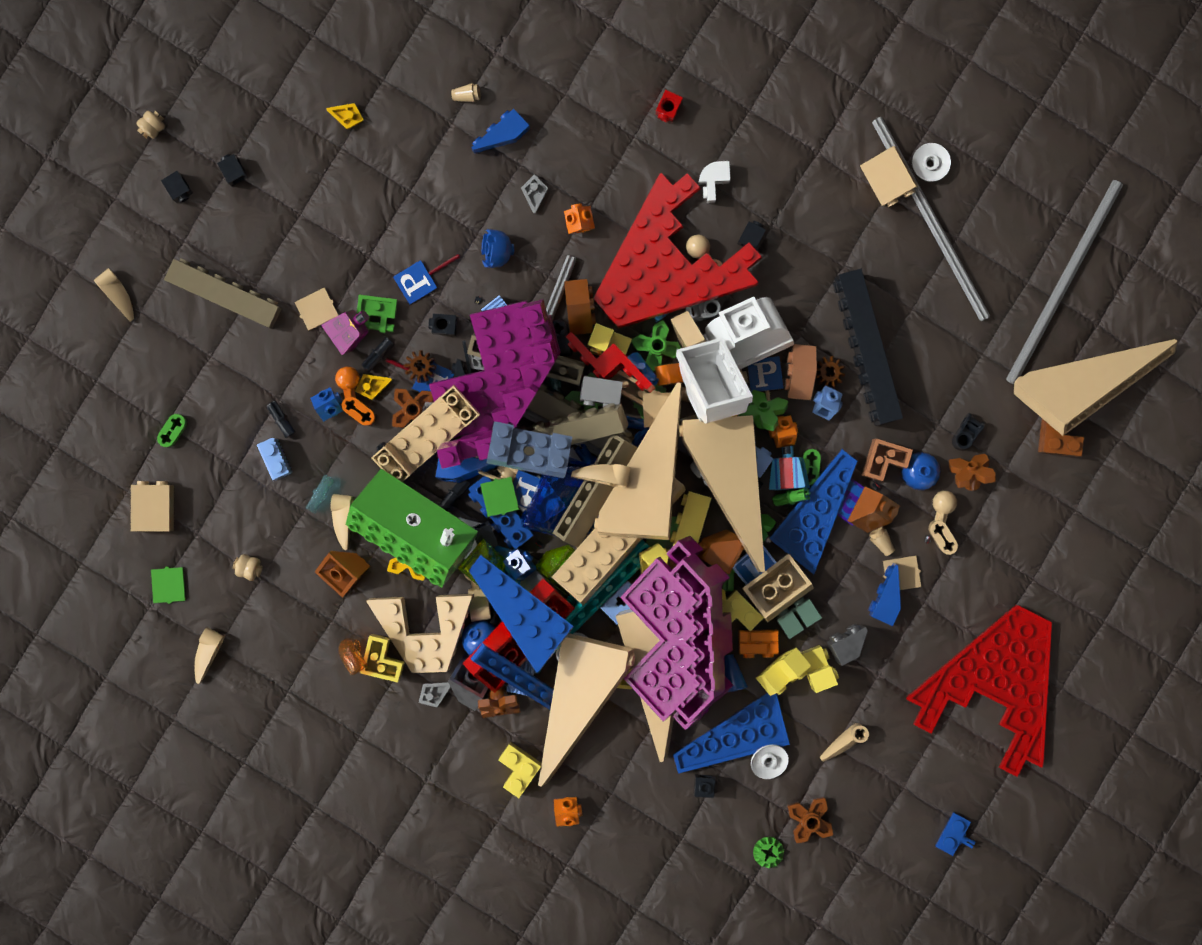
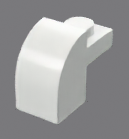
M729 161L713 162L702 170L698 185H706V187H703V199L707 198V204L715 203L716 201L715 184H728L730 182Z

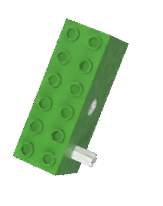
M383 469L379 470L350 505L345 524L351 531L359 533L368 542H373L382 551L396 557L400 563L408 565L414 572L425 576L432 584L438 585L441 588L471 551L478 533L477 530Z

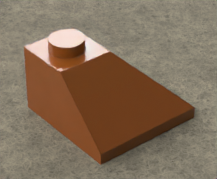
M726 529L703 538L701 543H699L703 550L698 557L711 565L718 564L725 573L730 574L744 547L737 535Z
M330 551L315 570V573L343 598L365 574L370 565L357 553Z

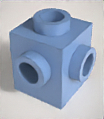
M827 386L821 391H817L813 399L815 405L812 413L830 420L842 407V393Z

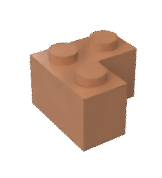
M794 344L792 352H788L787 363L791 364H788L787 375L789 379L786 378L785 390H788V398L811 400L817 372L816 346Z
M872 439L861 476L883 481L888 464L900 468H908L913 450L879 439Z

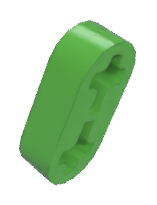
M180 414L171 415L157 436L158 443L163 447L173 446L187 426L186 418ZM180 418V423L182 425L176 426L173 430V427L175 426L173 420ZM172 432L169 436L171 442L164 443L163 435H169Z
M808 449L803 453L802 458L805 462L807 474L809 473V468H812L811 474L815 475V478L809 482V485H813L819 477L821 456L817 450ZM813 452L817 459L813 460L812 466H809L810 460L806 457Z

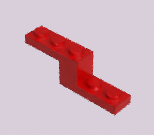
M572 332L566 336L570 341L567 345L574 352L579 351L582 354L580 359L587 366L591 364L595 368L592 372L598 378L610 380L622 369L629 377L634 376L638 380L635 384L642 391L646 389L651 393L655 389L652 383L614 343L596 359Z

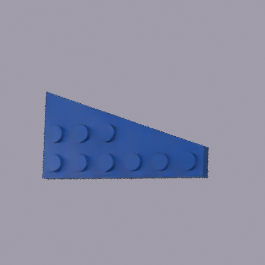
M843 449L840 450L809 488L810 499L799 501L769 537L771 541L790 554L791 557L813 574H815L857 464V460Z
M480 555L469 569V572L538 674L574 626Z
M768 693L764 694L675 752L673 756L678 774L748 756L766 745H778L780 747L790 745L777 694L771 696Z

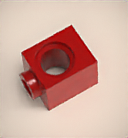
M665 89L655 112L658 115L657 118L664 122H673L683 97ZM671 104L674 109L667 112L663 109V106Z

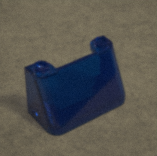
M569 457L564 478L542 474L531 502L527 506V511L524 510L521 516V527L556 536L553 534V531L584 481L583 479L571 477L572 471L590 465Z

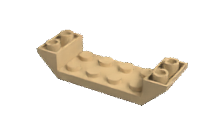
M453 385L371 458L381 469L403 482L437 452L441 443L451 440L464 427L476 419L480 413L459 389Z

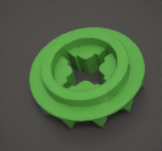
M764 837L755 844L753 856L760 866L771 868L778 866L783 860L784 849L777 839ZM772 846V853L775 856L765 858L766 854L763 850H769Z

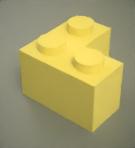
M596 323L588 342V348L591 353L600 356L614 343L626 356L632 339Z
M734 590L726 598L727 602L722 607L723 612L731 613L732 622L737 618L749 631L764 618L737 590Z
M375 634L369 635L360 671L361 674L394 682L400 681L405 661L386 657L390 638Z
M818 645L801 652L811 665L806 670L808 672L806 676L811 689L815 693L838 685L836 680L839 679L836 669L828 665L827 660L830 658L826 648L822 649Z
M794 648L781 654L756 679L770 696L776 693L780 695L787 689L786 685L789 682L793 683L807 675L808 672L806 670L811 665L801 652Z
M512 742L508 744L498 760L513 770L504 783L503 788L517 798H520L542 764Z

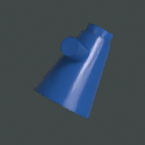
M638 352L629 355L627 358L655 387L659 379Z
M734 654L724 656L725 677L734 685L728 692L748 688L739 665L734 658Z

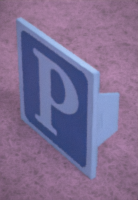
M763 545L766 571L777 562ZM747 553L733 567V570L745 585L763 573L757 571Z

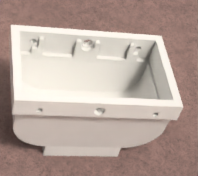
M752 297L719 312V317L712 320L706 326V334H704L706 342L718 338L724 339L739 370L794 345V341L771 298L768 297L757 300L755 297Z
M723 338L677 350L676 357L679 361L681 376L686 386V394L700 422L703 421L706 424L747 411L748 404L752 402L753 396Z

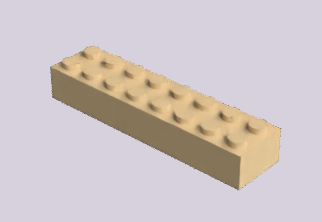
M676 478L674 482L673 504L686 490L685 486ZM594 529L552 578L584 606L643 538L599 535L597 530Z

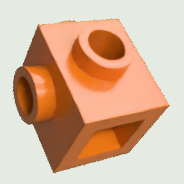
M582 203L571 205V209L564 211L568 234L584 233L595 229L591 206H582Z
M791 415L785 417L778 416L777 427L774 431L769 430L770 438L774 439L776 448L795 445L798 433L796 422H793Z
M577 797L554 799L556 826L579 824V816L583 815L582 805H578Z

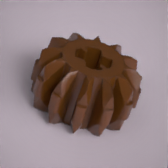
M423 350L419 351V356L413 351V359L409 356L406 357L407 361L411 363H405L404 367L411 369L405 371V374L413 373L410 377L411 381L417 376L418 383H421V377H424V380L427 382L429 381L426 376L427 374L434 377V373L430 370H436L437 367L430 365L435 362V359H429V352L423 357ZM418 362H422L425 369L422 368V371H418L415 365H419Z
M826 356L822 357L823 363L816 361L817 366L820 368H817L818 374H816L815 379L820 377L818 385L825 382L824 387H829L830 382L831 387L835 388V381L839 384L842 383L838 376H845V373L840 372L845 366L838 367L841 360L838 359L834 363V356H830L829 362ZM826 367L827 369L832 368V377L831 375H825L827 373V371L825 370Z

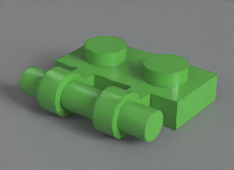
M359 295L357 314L363 310L369 315V320L364 323L368 331L372 329L380 330L381 333H386V331L394 332V324H387L388 318L395 319L398 300ZM370 317H381L380 323L370 322Z

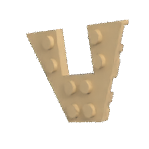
M474 594L439 595L436 597L441 633L410 634L404 597L369 598L366 600L412 673L447 672L450 670L452 658L456 653V646L465 626L464 622L468 617V610Z

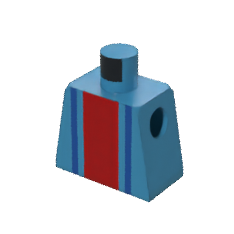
M793 446L782 447V458L772 460L769 490L810 488L804 459L802 457H794Z

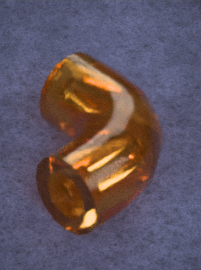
M346 638L339 643V656L351 675L357 674L367 666L366 661L360 654L361 644L358 640Z

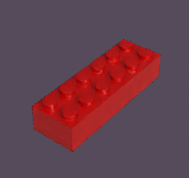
M544 579L530 591L532 595L564 619L575 609ZM503 621L482 642L519 667L527 660ZM476 649L462 664L474 677L496 693L505 681L471 660V657L477 651Z

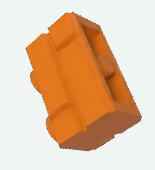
M738 630L739 654H743V658H755V654H762L763 658L774 657V654L779 653L778 630Z

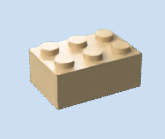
M790 554L743 587L744 592L767 623L814 589L810 580Z

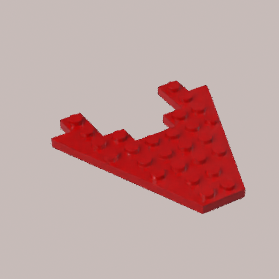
M662 173L659 174L593 298L618 329L759 284L748 270L760 261L762 256L750 243L746 244L719 267L707 253L691 265L669 240L683 228L672 212L700 190V187L688 173L674 185Z
M1019 605L1012 607L906 697V700L921 707L913 725L932 734L948 700L966 708L974 691L1007 707L999 725L1015 733L999 768L1018 777L1026 760L1042 768L1044 763L1052 622Z

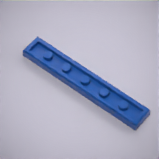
M484 643L480 645L471 657L473 662L551 710L554 688Z

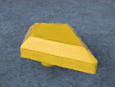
M355 103L326 109L347 130L364 121Z
M363 374L355 392L373 400L392 379Z

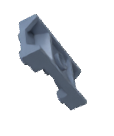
M494 421L486 463L564 478L567 471L572 437L556 433L548 435L514 428V425ZM525 447H532L534 454L528 456L524 453L523 449Z

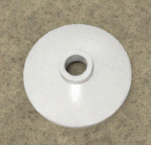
M936 143L922 145L916 150L912 159V166L916 175L929 182L942 179L948 173L951 165L948 151ZM928 160H931L933 162L932 167H929L927 165Z
M778 745L761 747L754 753L751 759L752 771L762 779H772L781 775L788 765V755Z

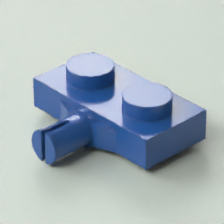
M953 812L935 846L952 856L961 843L972 849L975 841L966 837V831L971 822Z

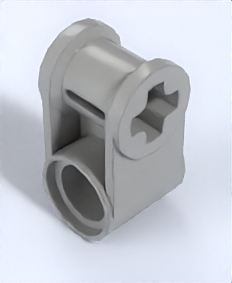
M712 299L686 307L685 309L689 312L694 322L717 317L720 312V304L717 300ZM709 304H715L717 311L713 314L708 313L706 307Z

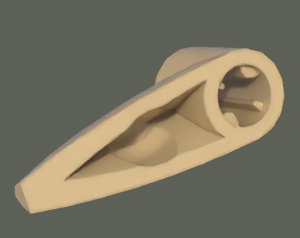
M109 268L94 279V282L131 322L134 320V313L129 295L118 277Z
M619 464L590 465L572 471L571 477L626 488L630 467Z
M333 494L331 498V511L334 530L342 548L348 550L351 530L345 524L350 505L353 503V496Z
M208 627L199 639L200 643L195 657V680L198 684H201L225 638V636Z
M860 723L853 724L823 752L820 759L823 762L845 752L857 743L865 742L869 737L868 729ZM857 729H859L860 731L861 729H863V731L861 732V737H859L858 735L857 737H855V735L857 734Z

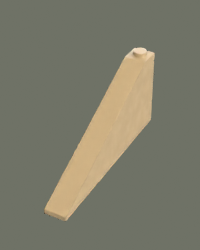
M1175 339L1031 371L1016 379L1014 395L1064 436L1172 356L1176 351L1178 341Z
M676 383L628 463L627 467H630L627 487H614L599 511V517L595 518L594 528L599 535L670 540L678 447V425L680 423L682 399L681 383Z
M753 415L728 417L706 424L703 421L700 422L699 419L682 420L681 425H678L679 437H682V442L758 572H765Z
M631 609L619 612L616 615L624 646L634 649L635 663L631 666V669H633L660 640ZM641 698L659 761L663 762L668 756L675 711L663 722Z
M570 633L563 640L538 786L542 787L551 780L629 672L631 666L634 665L635 655H633V648Z

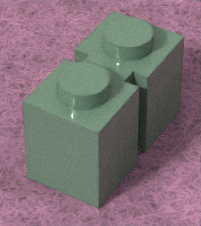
M800 598L793 603L795 605L793 608L785 609L775 618L789 639L804 630L794 612L798 614L806 627L822 618L809 598Z

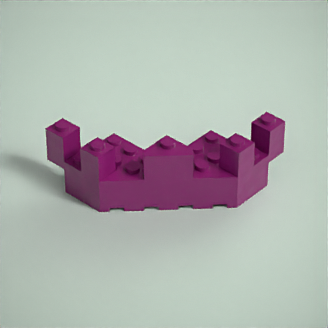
M544 299L529 303L526 300L470 314L484 370L429 384L434 402L455 385L480 413L476 419L454 436H462L461 439L441 443L438 447L437 454L442 469L461 465L464 459L478 456L479 460L487 459L494 421L511 424L515 428L561 353L551 315H547Z
M691 536L678 540L666 553L677 565L673 570L661 557L656 558L620 597L660 640L627 674L624 680L663 722L676 710L677 712L673 717L685 730L697 723L709 711L708 708L734 686L725 677L724 656L733 651L731 613L723 612L722 585L730 577L718 564L707 567L699 559L698 555L703 548Z

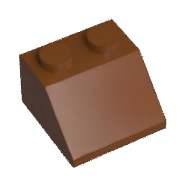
M864 487L847 521L868 533L892 523L898 514L900 505L885 495Z

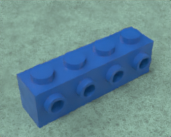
M484 476L468 488L470 491L468 495L474 503L479 502L482 506L480 511L488 518L480 484L491 482L492 480ZM516 511L507 512L505 515L490 516L494 522L491 525L498 534L500 532L503 533L506 537L503 540L510 549L512 547L517 549L534 536Z

